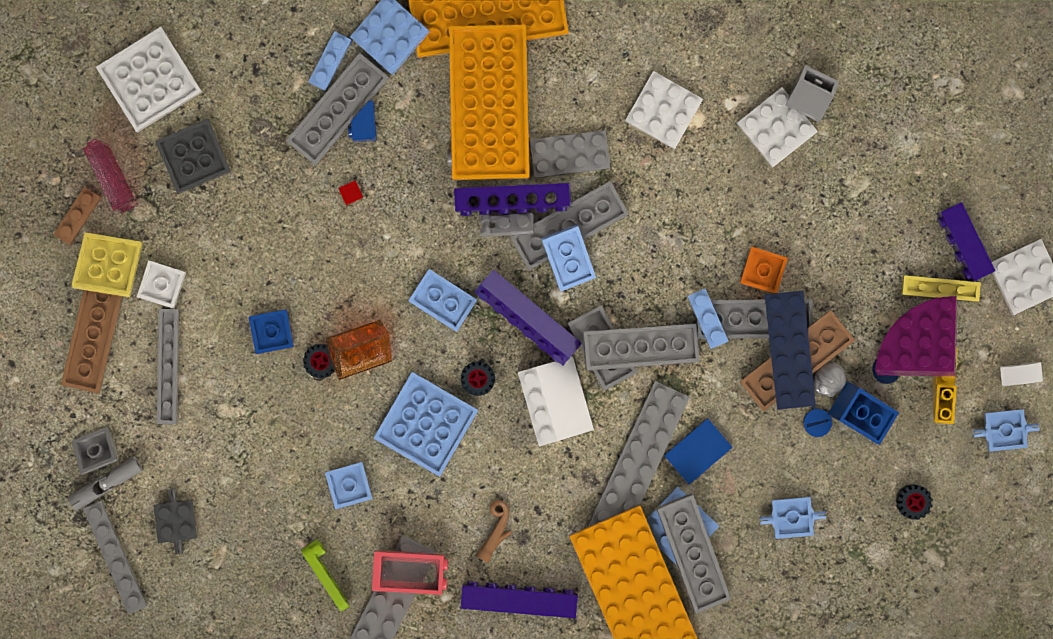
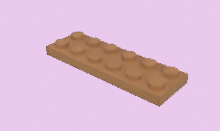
M83 290L61 385L100 394L123 296Z
M832 310L828 311L807 328L812 374L855 341ZM770 357L740 380V383L763 411L776 403L772 359Z

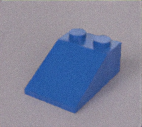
M848 381L828 412V415L878 445L881 444L899 414L898 411Z

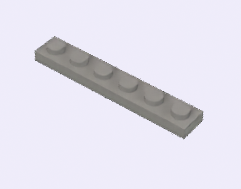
M159 309L157 424H177L179 309Z
M101 500L83 508L128 614L147 607L148 605L103 501Z

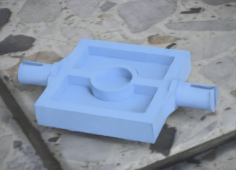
M1024 409L984 413V429L973 430V433H980L973 434V437L985 436L989 452L1028 448V432L1039 431L1040 428H1032L1039 427L1038 423L1027 424L1024 417Z
M811 497L771 500V516H760V520H765L760 521V525L772 523L775 539L814 536V521L826 519L825 511H813Z

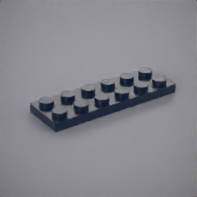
M800 290L765 294L777 410L816 406L804 292Z

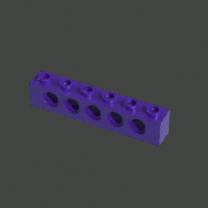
M570 183L454 188L455 212L460 213V216H471L472 212H479V215H491V211H498V214H510V210H517V213H529V209H536V212H548V209L556 208V212L567 211V208H572ZM550 193L556 194V200L553 203H548L546 200L547 195ZM530 194H536L537 201L534 204H529L527 201ZM511 195H517L518 197L515 205H510L508 202ZM492 196H498L499 202L495 206H491L489 203ZM473 197H478L480 200L479 205L476 207H472L470 204Z

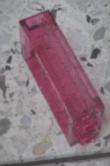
M97 139L89 141L86 144L87 146L83 148V151L113 211L122 214L139 206L109 144Z

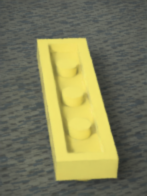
M904 275L901 295L931 298L956 296L957 300L979 302L981 282Z

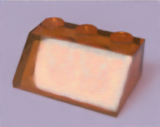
M381 320L327 337L328 352L339 380L392 362L389 332Z

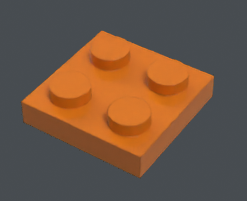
M751 246L740 284L772 294L777 293L788 258Z

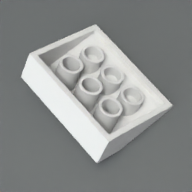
M573 356L570 357L564 366L554 361L518 372L539 446L594 430Z

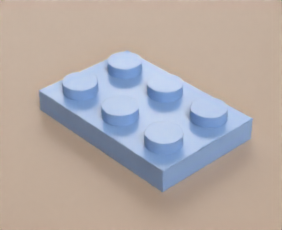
M577 224L541 238L560 291L596 278Z
M428 269L410 297L409 302L457 332L477 302V299Z

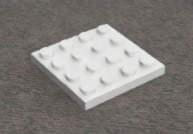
M162 27L154 30L96 67L137 133L202 93Z

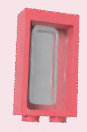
M375 550L372 591L442 595L443 590L447 588V578H443L444 570H448V559H445V554Z

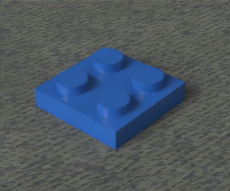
M287 309L249 316L255 354L294 347Z

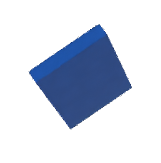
M707 418L664 456L690 485L733 447Z

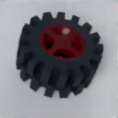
M315 344L304 353L303 366L312 377L326 378L336 371L339 359L332 347L326 344Z
M476 361L465 366L460 380L462 387L467 393L481 396L487 394L493 388L495 374L488 364Z
M911 484L900 489V493L896 495L898 498L895 503H897L896 507L904 517L919 520L931 512L930 508L933 507L931 504L933 498L930 497L931 494L926 488Z

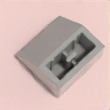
M805 65L796 76L785 106L820 122L835 95L839 81Z

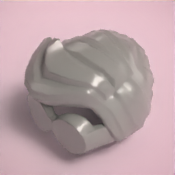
M829 361L815 371L813 378L814 391L829 397L839 393L846 384L843 367Z

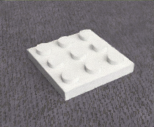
M653 71L625 122L675 150L703 99Z
M783 87L737 122V125L772 168L818 132L805 115L785 106L789 95Z
M1042 239L992 261L996 270L992 274L1012 315L1053 297V263Z

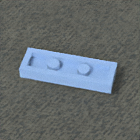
M334 31L308 82L327 91L352 40Z
M706 289L687 296L710 349L728 342Z

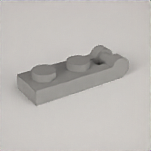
M534 214L481 216V224H483L481 236L533 234ZM495 224V228H490V225Z

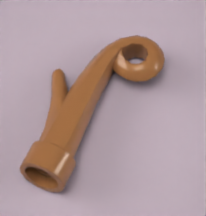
M495 500L490 504L491 514L500 517L481 549L479 548L475 555L489 563L498 545L512 534V531L503 533L509 518V507L502 500ZM501 506L502 512H496L495 507Z

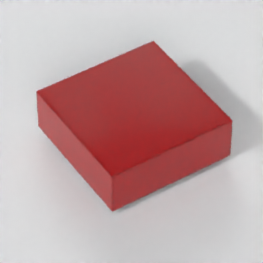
M356 180L338 188L346 206L364 198Z

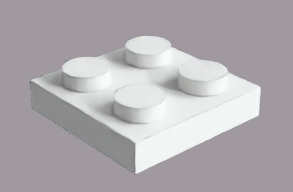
M148 260L137 297L175 309L186 272Z

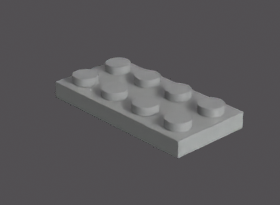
M606 130L530 140L534 178L610 169Z
M602 305L567 323L574 337L582 343L580 348L583 353L582 332L614 330ZM635 367L593 370L604 391L638 373Z

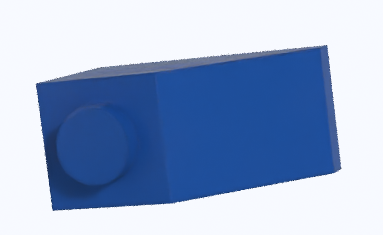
M373 100L367 102L352 119L351 126H348L349 138H352L353 142L377 141Z

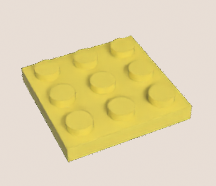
M85 232L72 281V288L130 297L143 245L142 242Z

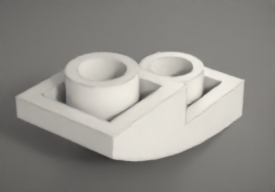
M1041 362L1000 367L1002 386L1043 381Z

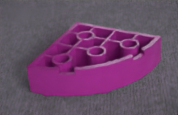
M949 296L929 300L902 315L889 329L882 341L876 361L875 371L877 375L956 377L957 297Z

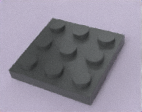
M209 119L155 141L177 194L186 192L231 172Z

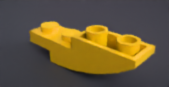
M957 348V350H956V366H957V353H958V348ZM933 376L934 423L954 424L957 386H955L956 377Z

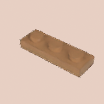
M84 187L53 235L68 245H72L102 197Z

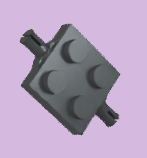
M176 488L172 489V491L168 489L169 501L153 505L158 543H174L175 555L183 554L182 542L197 538L193 500H177Z

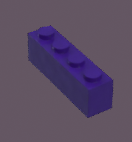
M960 202L937 213V221L940 227L944 228L947 233L945 235L949 245H953L956 251L954 256L964 267L962 271L965 278L970 280V282H974L995 272L996 270L963 203Z

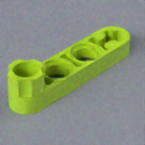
M315 539L303 547L301 552L338 609L343 612L350 607V604L321 561L320 557L326 554V551L321 542Z

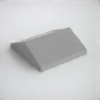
M108 427L72 441L81 475L118 461L117 448Z

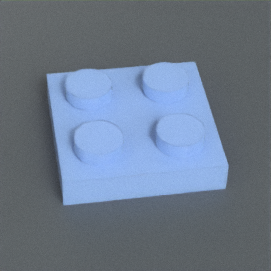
M363 462L325 472L335 510L373 499Z

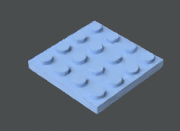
M412 372L374 439L440 477L476 416L478 409Z

